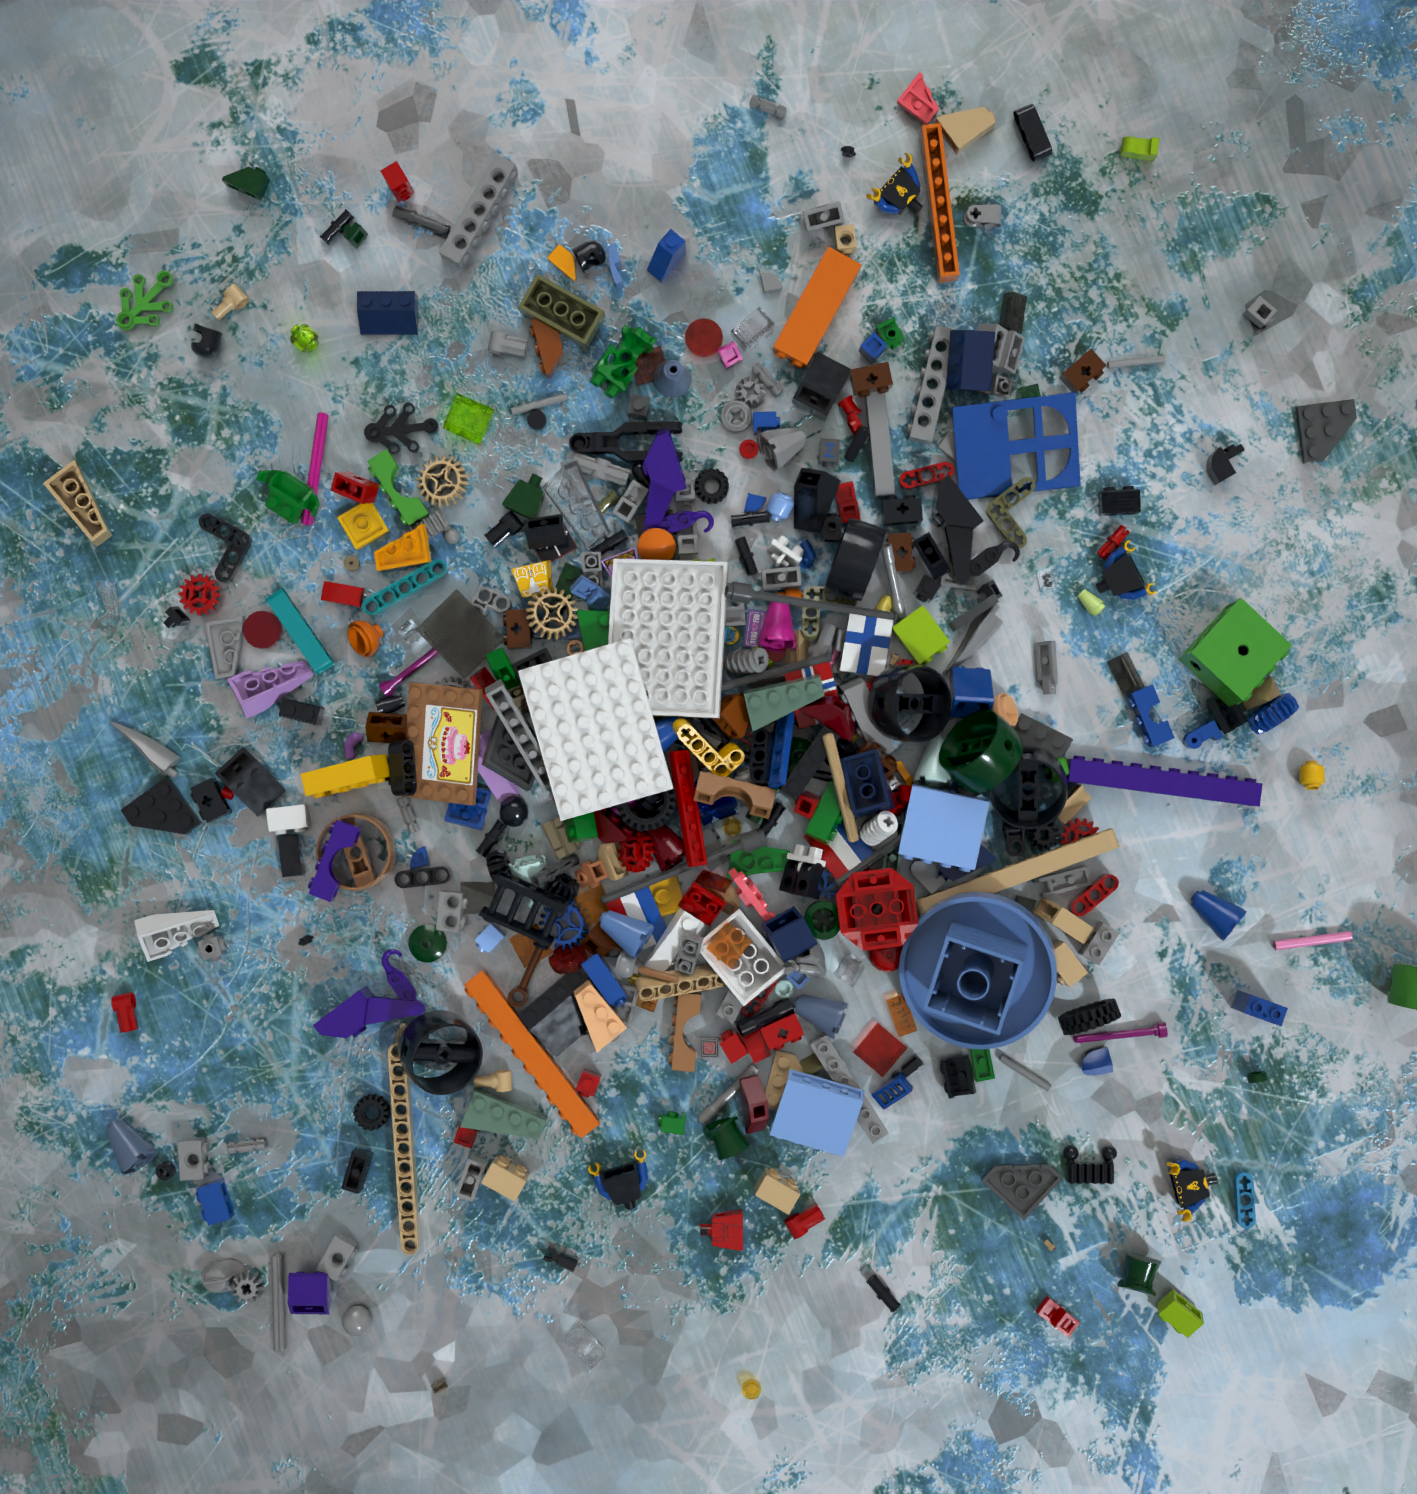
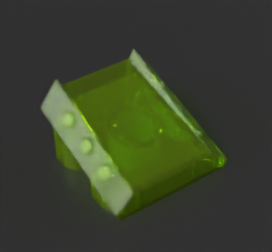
M457 393L444 421L443 429L480 445L494 409Z

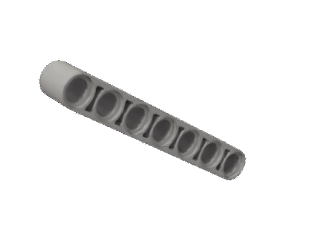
M869 377L868 381H870L871 384H874L875 380H872L871 377ZM876 391L865 397L867 425L870 430L868 436L875 498L895 495L886 394H878Z

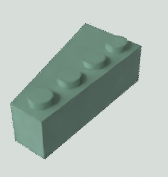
M820 674L744 691L752 731L824 696Z
M477 1088L460 1127L539 1139L548 1117Z

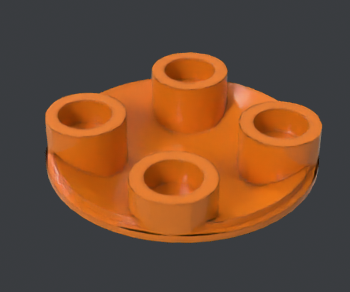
M661 528L645 530L637 544L639 556L645 560H671L676 549L673 535Z

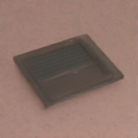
M457 589L415 629L463 679L486 659V654L494 651L505 640L502 634Z

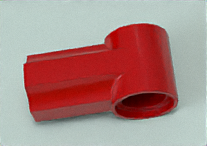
M130 992L112 996V1009L117 1013L120 1033L137 1030L136 998L134 993Z
M815 1204L800 1214L791 1215L784 1223L793 1239H798L805 1235L808 1229L825 1220V1217L819 1206Z

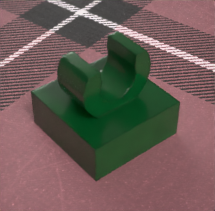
M356 222L352 227L346 223L342 228L346 232L344 238L356 249L368 235L362 226Z

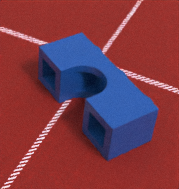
M1154 685L1146 686L1128 694V705L1131 709H1134L1136 714L1134 719L1137 726L1141 727L1143 731L1141 736L1146 745L1154 747L1175 738L1168 720L1155 723L1150 719V708L1160 703Z

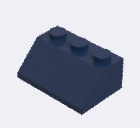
M357 291V314L361 335H418V296L415 291Z
M950 330L946 389L991 391L995 332Z

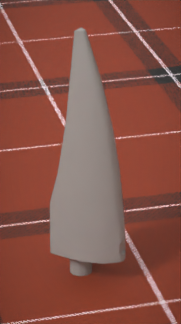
M997 604L975 617L959 649L943 673L945 675L951 671L952 667L959 666L972 656L1001 626L1002 620L995 615L1000 608Z
M110 722V725L127 738L149 764L164 777L169 775L175 779L179 773L173 768L179 762L180 757L174 752L138 731Z

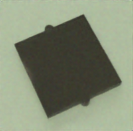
M461 882V892L466 893V897H468V907L464 909V914H479L484 906L490 907L495 894L494 882Z

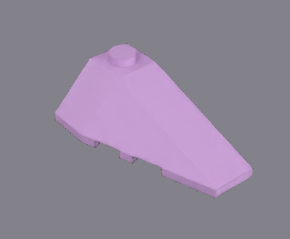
M304 660L282 664L280 668L270 669V667H265L263 671L252 672V670L244 671L228 678L227 681L247 719L268 709L312 677L313 673Z

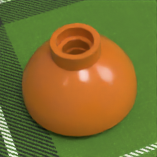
M357 620L349 624L347 636L350 645L356 653L363 657H370L377 651L380 638L383 637V631L378 624L372 625L367 621Z

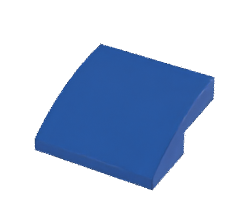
M477 787L476 805L473 806L449 803L444 819L445 822L482 831L492 791Z

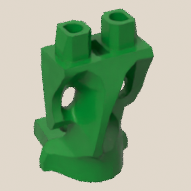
M624 325L619 344L615 348V345L610 344L591 369L593 374L589 382L595 387H600L602 382H605L608 386L604 394L609 398H614L618 393L626 390L638 369L635 365L638 356L642 352L648 354L654 349L652 346L657 339L648 335L641 327L631 328ZM623 353L629 354L630 357L627 361L621 359ZM623 369H627L626 376L622 375Z

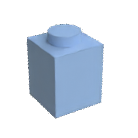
M490 923L475 939L477 942L476 947L483 953L485 951L490 953L506 934L494 923Z

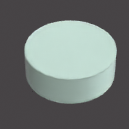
M780 979L776 983L774 990L778 997L786 999L793 994L794 987L788 979Z

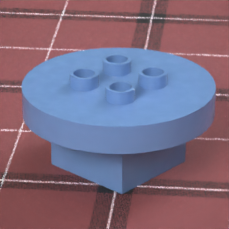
M967 892L956 894L937 902L918 918L919 924L907 938L901 951L899 979L908 1007L928 1031L948 1043L963 1048L993 1049L1006 1046L1023 1038L1041 1022L1054 997L1058 967L1055 949L1049 934L1029 910L1001 895L987 892Z

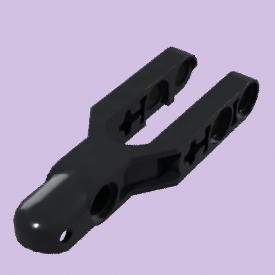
M625 422L613 432L576 433L569 439V446L575 453L614 454L626 463H643L647 450L622 451L617 446L619 438L622 435H653L657 431L669 428L670 434H680L683 432L682 422ZM683 451L677 452L679 461L682 462Z

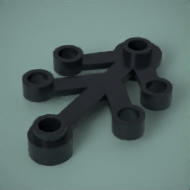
M406 403L403 406V412L391 427H384L390 417H394L397 413L393 405H387L384 408V414L377 423H370L365 427L364 435L370 442L379 441L388 448L392 455H398L401 448L397 443L390 442L384 435H393L406 445L410 452L416 453L420 449L419 444L414 440H410L403 433L425 431L429 435H434L439 430V424L435 419L428 418L424 423L403 425L408 417L415 413V406L412 403ZM408 406H412L411 412L406 411ZM389 408H393L392 414H387ZM428 423H433V428L428 429ZM372 429H376L377 433L375 435L370 434ZM412 444L417 445V448L415 450L410 449V446ZM393 446L398 447V450L396 452L391 451V448Z

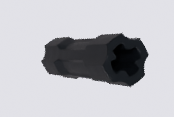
M788 998L782 999L751 1016L736 1021L735 1025L741 1037H745L767 1024L794 1013V1008Z

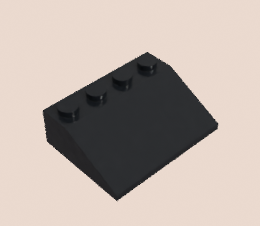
M578 963L517 1015L527 1028L556 1057L588 1031L573 991L588 979L594 986L595 984Z

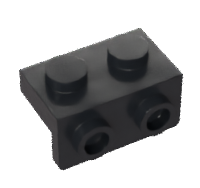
M1217 695L1206 700L1208 711L1214 715L1217 720L1216 724L1219 730L1223 731L1224 735L1247 722L1239 705L1228 706Z
M969 1054L946 1057L941 1061L940 1070L945 1078L944 1089L949 1099L955 1096L976 1093Z

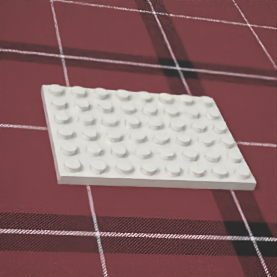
M613 559L608 644L631 638L651 711L655 716L720 718L727 602L725 587L728 583V562Z
M631 638L518 671L560 821L674 789Z

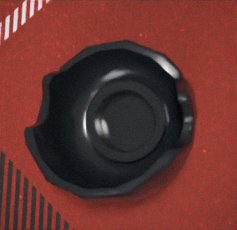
M510 796L502 801L500 804V819L505 825L519 827L527 821L529 813L528 804L523 798Z

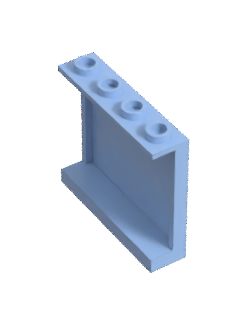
M913 784L898 854H901L902 858L913 860V857L920 858L921 862L932 864V861L939 862L940 866L951 868V865L957 866L959 870L965 872L975 870L990 801L988 799Z
M789 1069L787 1081L774 1120L771 1123L769 1135L844 1157L864 1101V1090Z

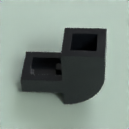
M1232 444L1225 448L1224 451L1219 447L1210 454L1207 459L1206 469L1214 485L1236 473L1229 459L1245 450L1242 444L1236 447Z

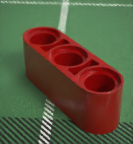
M1111 874L1100 875L1092 882V885L1087 886L1069 902V911L1077 916H1084L1118 888L1119 881L1117 877ZM1110 877L1112 880V885L1109 888H1106L1104 885V881L1106 878ZM1092 890L1097 891V898L1091 900L1089 897ZM1078 902H1081L1083 905L1080 912H1076L1074 908Z

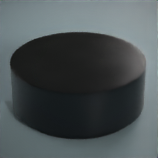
M534 410L528 415L527 422L533 430H542L547 424V419L542 411Z

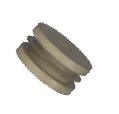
M347 556L344 560V567L352 572L357 571L360 567V561L355 556Z
M440 1379L431 1385L434 1394L448 1387L445 1379Z

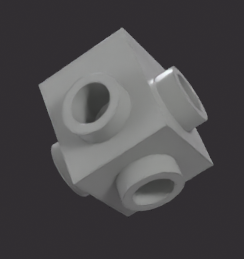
M213 933L203 936L204 940L198 942L197 951L203 961L209 959L210 962L222 959L221 955L227 954V943L223 939V935L215 937Z

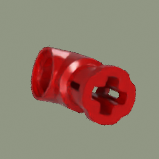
M850 395L840 401L838 406L844 410L847 415L848 427L856 435L860 426H863L857 417L862 410L857 408L852 400L853 396Z

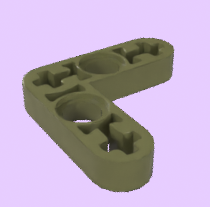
M1024 477L987 506L988 515L1007 541L1013 542L1015 540L1013 535L1008 537L1007 533L1012 532L1015 527L1018 529L1015 532L1018 537L1023 536L1022 544L1017 543L1019 548L1026 545L1027 537L1008 510L1035 490V482L1030 477ZM1023 481H1030L1031 490H1023L1021 493L1024 496L1020 497L1018 491H1016L1014 487L1017 486L1018 489H1020L1021 487H1023ZM1013 492L1016 494V501L1014 503L1006 501L1005 496L1007 493ZM991 505H999L1001 507L999 509L1001 515L1005 512L1007 516L1002 517L997 522L995 518L999 516L996 513L992 514L990 512L992 510ZM1004 519L1011 520V529L1004 530L1001 523Z
M808 586L803 592V598L810 599L808 595L812 592L814 598L811 600L850 606L857 604L856 600L848 601V598L842 596L841 601H838L839 595L836 594L835 600H827L825 595L831 592L824 589V586ZM802 606L801 634L805 640L812 641L818 637L820 609ZM808 609H812L816 612V615L808 617L805 612ZM809 623H812L813 632L811 635L807 631Z

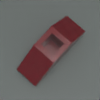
M826 696L802 707L801 710L808 717L814 718L822 726L830 728L840 738L846 739L849 742L852 740L856 730L850 706L835 696Z
M609 807L594 811L597 835L604 844L638 840L639 836L634 832V829L621 820V816L614 813Z
M758 1075L741 1078L739 1081L745 1133L750 1134L765 1130L769 1121L767 1098Z

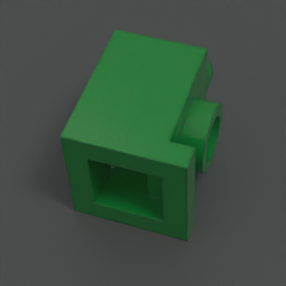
M894 317L877 325L875 330L877 335L887 344L886 350L899 348L904 340ZM888 332H893L895 336L889 337Z
M667 1111V1114L663 1113V1115L659 1114L657 1126H661L660 1132L683 1135L686 1112H682V1116L674 1111Z

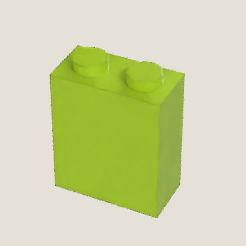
M924 605L892 627L893 634L916 665L922 663L925 666L933 660L931 657L936 652L941 654L948 649L949 639Z

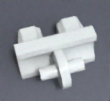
M783 535L779 536L776 540L773 539L767 549L772 554L771 558L776 561L775 568H778L780 564L785 568L788 566L797 567L802 560L801 557L804 550L799 546H795L792 551L788 549L786 545L789 540Z

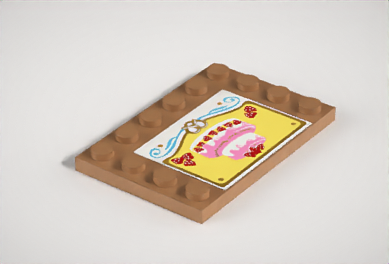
M409 682L406 740H410L414 744L417 790L412 796L402 797L471 806L476 805L483 689Z

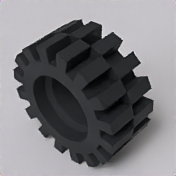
M710 468L708 470L704 469L702 473L698 474V477L695 479V493L702 502L717 504V502L723 501L727 496L729 483L725 473L720 472L717 468L716 470ZM709 479L716 480L719 483L718 491L708 493L704 488L705 482Z
M368 1094L357 1102L354 1107L353 1116L355 1115L354 1120L359 1123V1127L362 1126L364 1130L369 1129V1131H373L374 1129H379L388 1121L390 1106L387 1105L388 1101L384 1100L383 1096L379 1097L378 1094ZM374 1105L378 1108L379 1116L376 1119L366 1117L365 1108L367 1106Z

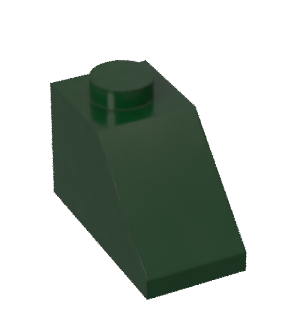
M246 167L223 176L222 181L227 187L262 201L270 179L264 170L255 167V169Z

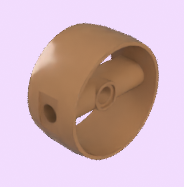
M352 813L342 815L331 821L318 838L316 861L322 859L324 854L322 852L323 845L326 840L328 841L332 823H336L337 820H343L358 826L356 818L365 819L377 826L386 839L388 859L384 870L377 879L368 857V848L363 842L361 833L356 846H354L359 847L361 850L359 857L353 855L354 847L343 848L356 885L348 884L336 876L341 882L339 887L341 889L361 891L372 888L384 881L395 865L397 846L391 830L380 819L369 814Z

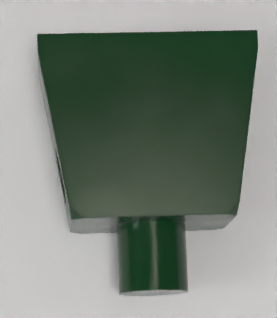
M532 473L528 483L519 479L502 502L503 507L527 519L538 518L545 497V492L538 488L543 478Z

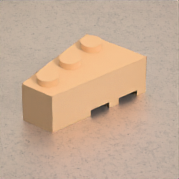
M588 979L573 992L595 1050L599 1052L627 1027L625 1022Z

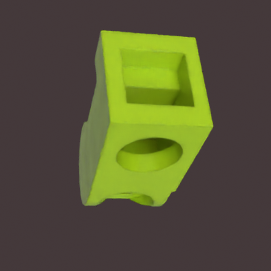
M1124 137L1122 138L1121 156L1154 161L1158 155L1160 138Z

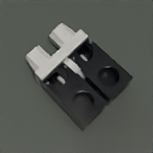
M796 844L794 853H788L787 855L788 861L785 865L779 891L819 900L820 892L817 889L823 874V867L826 864V861L821 860L823 850L810 847L807 856L808 847Z

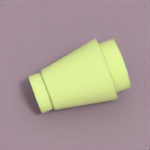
M1086 589L1077 596L1087 612L1094 617L1106 607L1103 604L1104 601Z

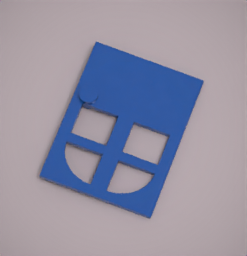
M1075 392L952 407L957 484L968 500L999 496L1013 486L1010 455L1036 452L1037 481L1035 482V490L1033 492L1081 486ZM1041 406L1052 407L1060 412L1067 423L1069 433L1043 436ZM1033 407L1035 438L1009 441L1008 410ZM1070 448L1069 458L1064 469L1054 478L1046 480L1044 451ZM1031 482L1023 483V487L1020 489L1017 486L1014 489L1018 493L1025 489L1030 491ZM1009 492V493H1007L1006 495H1011V494H1015V493Z

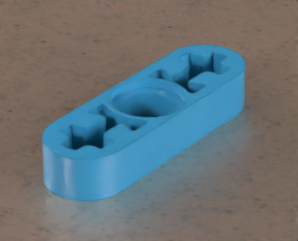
M1239 1171L1234 1175L1236 1222L1242 1228L1250 1229L1256 1223L1254 1181L1249 1173ZM1243 1176L1248 1179V1181L1244 1182V1187L1247 1190L1249 1189V1191L1243 1190V1184L1239 1182V1180L1243 1179ZM1242 1195L1249 1196L1248 1204L1242 1205L1240 1203ZM1240 1209H1245L1246 1215L1250 1218L1246 1224L1242 1221L1245 1218V1212Z

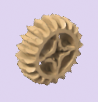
M443 455L442 461H440L439 456H435L436 462L429 458L428 462L430 465L427 466L423 463L422 466L425 470H418L422 477H416L417 481L422 482L417 485L418 489H422L419 494L421 496L426 495L424 498L426 502L431 499V505L433 506L437 501L439 507L443 506V502H445L447 507H450L449 501L457 504L455 498H463L459 493L467 492L462 486H468L469 484L467 481H463L468 478L467 474H462L465 468L460 467L461 463L459 461L454 463L453 457H450L447 462L446 455ZM439 467H445L439 474L432 473ZM451 469L457 474V484L450 481ZM444 477V479H445L449 484H447V483L443 484V483H442V485H441V484L437 481V479L439 480L440 478L442 479V478ZM428 479L435 482L434 494L428 488ZM446 489L453 490L448 495L440 496V494H442L443 491Z
M546 588V594L539 590L538 594L540 597L534 594L532 598L535 602H528V605L533 608L526 609V612L532 613V615L526 617V620H533V622L529 623V627L536 626L533 631L534 633L541 630V638L547 633L548 640L551 639L552 634H554V638L557 640L559 638L558 633L565 637L566 633L564 630L570 633L572 629L569 625H576L572 619H577L578 615L572 614V612H576L578 608L571 607L575 604V600L568 601L571 597L570 594L566 597L562 596L564 590L557 594V588H553L552 593H550L549 588ZM556 599L560 602L552 606L543 600ZM538 605L544 612V618L540 622L537 618ZM563 606H565L567 610L566 622L560 615V609ZM558 607L555 613L556 618L549 617L548 620H545L550 613L548 610L552 611V609L555 610ZM548 622H555L561 627L550 629L545 627Z

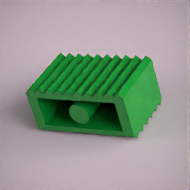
M503 648L486 654L485 657L490 670L497 681L500 679L503 681L507 690L521 685L512 668V663Z

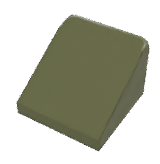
M815 1053L800 1061L806 1074L812 1075L823 1069V1065Z

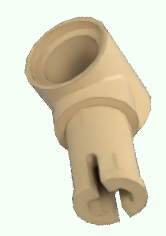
M232 284L224 291L223 295L225 297L223 302L212 311V314L220 321L231 310H240L246 306L249 298L237 284Z
M498 1070L488 1076L474 1077V1087H491L496 1092L512 1091V1070Z

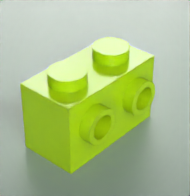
M1174 1289L1157 1303L1158 1315L1161 1320L1171 1324L1176 1332L1182 1333L1187 1338L1204 1324L1202 1312Z

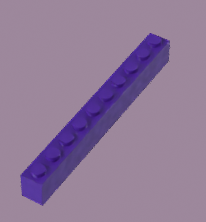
M1074 755L1073 759L1067 760L1069 766L1067 782L1260 807L1263 784L1256 783L1257 779L1245 778L1244 781H1239L1237 776L1226 775L1224 779L1218 778L1219 774L1207 773L1206 776H1201L1198 771L1188 770L1186 774L1180 773L1181 769L1169 768L1168 771H1163L1160 766L1150 765L1148 769L1142 768V764L1131 763L1130 766H1125L1122 761L1112 760L1110 764L1104 763V759L1093 758L1092 761H1087L1084 756Z

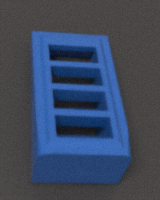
M900 1072L872 1093L871 1096L884 1110L912 1092L913 1086ZM897 1083L903 1088L902 1091L896 1085ZM891 1087H893L898 1094H895L892 1091ZM887 1090L892 1096V1098L890 1099L884 1091ZM882 1094L887 1102L884 1103L878 1095Z

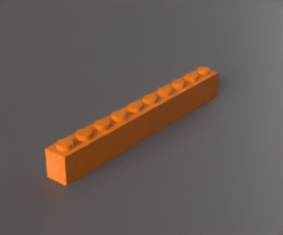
M483 969L464 984L466 994L476 1000V1006L482 1014L485 1012L489 1017V1024L494 1029L497 1028L499 1030L501 1040L505 1044L509 1043L514 1057L522 1060L524 1070L529 1075L532 1073L536 1079L534 1082L540 1090L544 1089L548 1094L546 1096L547 1100L551 1105L555 1104L559 1109L558 1114L564 1121L567 1119L573 1134L583 1138L600 1125L601 1120L584 1098L578 1094V1090H575V1086L539 1039L517 1016L519 1013L510 1005L506 996L487 971Z

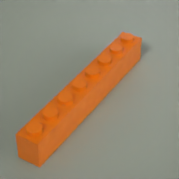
M941 123L922 125L919 135L938 283L957 281L960 273Z

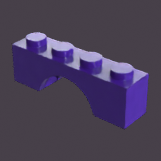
M337 820L336 823H332L329 830L331 834L329 841L326 840L323 845L322 852L324 854L322 859H319L316 863L315 870L317 872L315 877L310 879L308 894L328 902L335 900L341 882L333 872L334 857L343 848L356 846L362 831L361 827L343 820Z

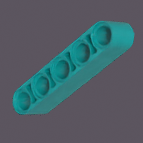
M440 559L427 563L366 598L362 603L363 611L370 616L380 615L443 579L448 574V566ZM442 564L443 571L436 574L434 572L435 566ZM420 574H426L427 576L424 583L418 582ZM409 583V591L403 593L401 591L402 585ZM387 593L393 594V599L390 602H386L384 599ZM371 602L376 603V609L373 612L368 610V605Z
M280 588L266 598L276 616L318 675L335 665L327 650L283 588Z

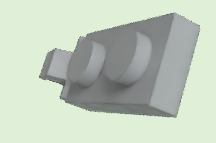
M1036 642L1037 681H1040V684L1043 685V695L1056 694V684L1058 682L1056 642Z

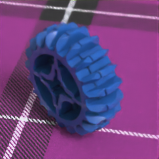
M1285 693L1257 709L1249 716L1247 722L1252 731L1256 734H1263L1290 718L1298 710L1299 705L1295 697L1290 693Z
M575 899L570 902L564 916L557 917L554 922L558 927L557 937L552 931L549 934L555 937L554 941L556 943L554 948L556 949L559 943L562 944V950L566 949V944L569 945L570 949H573L572 942L579 946L580 941L578 938L584 940L585 936L582 933L589 934L590 932L584 929L591 926V923L585 922V920L590 918V915L583 916L587 909L584 908L580 911L578 908L581 907L582 903L579 902L577 906H574ZM544 907L547 915L544 913L540 914V917L544 918L545 921H539V925L545 926L551 909L548 907ZM572 911L578 915L580 926L572 922ZM568 915L567 923L570 924V927L566 926V929L562 931V924L559 921H563ZM567 930L578 932L573 938L562 939Z

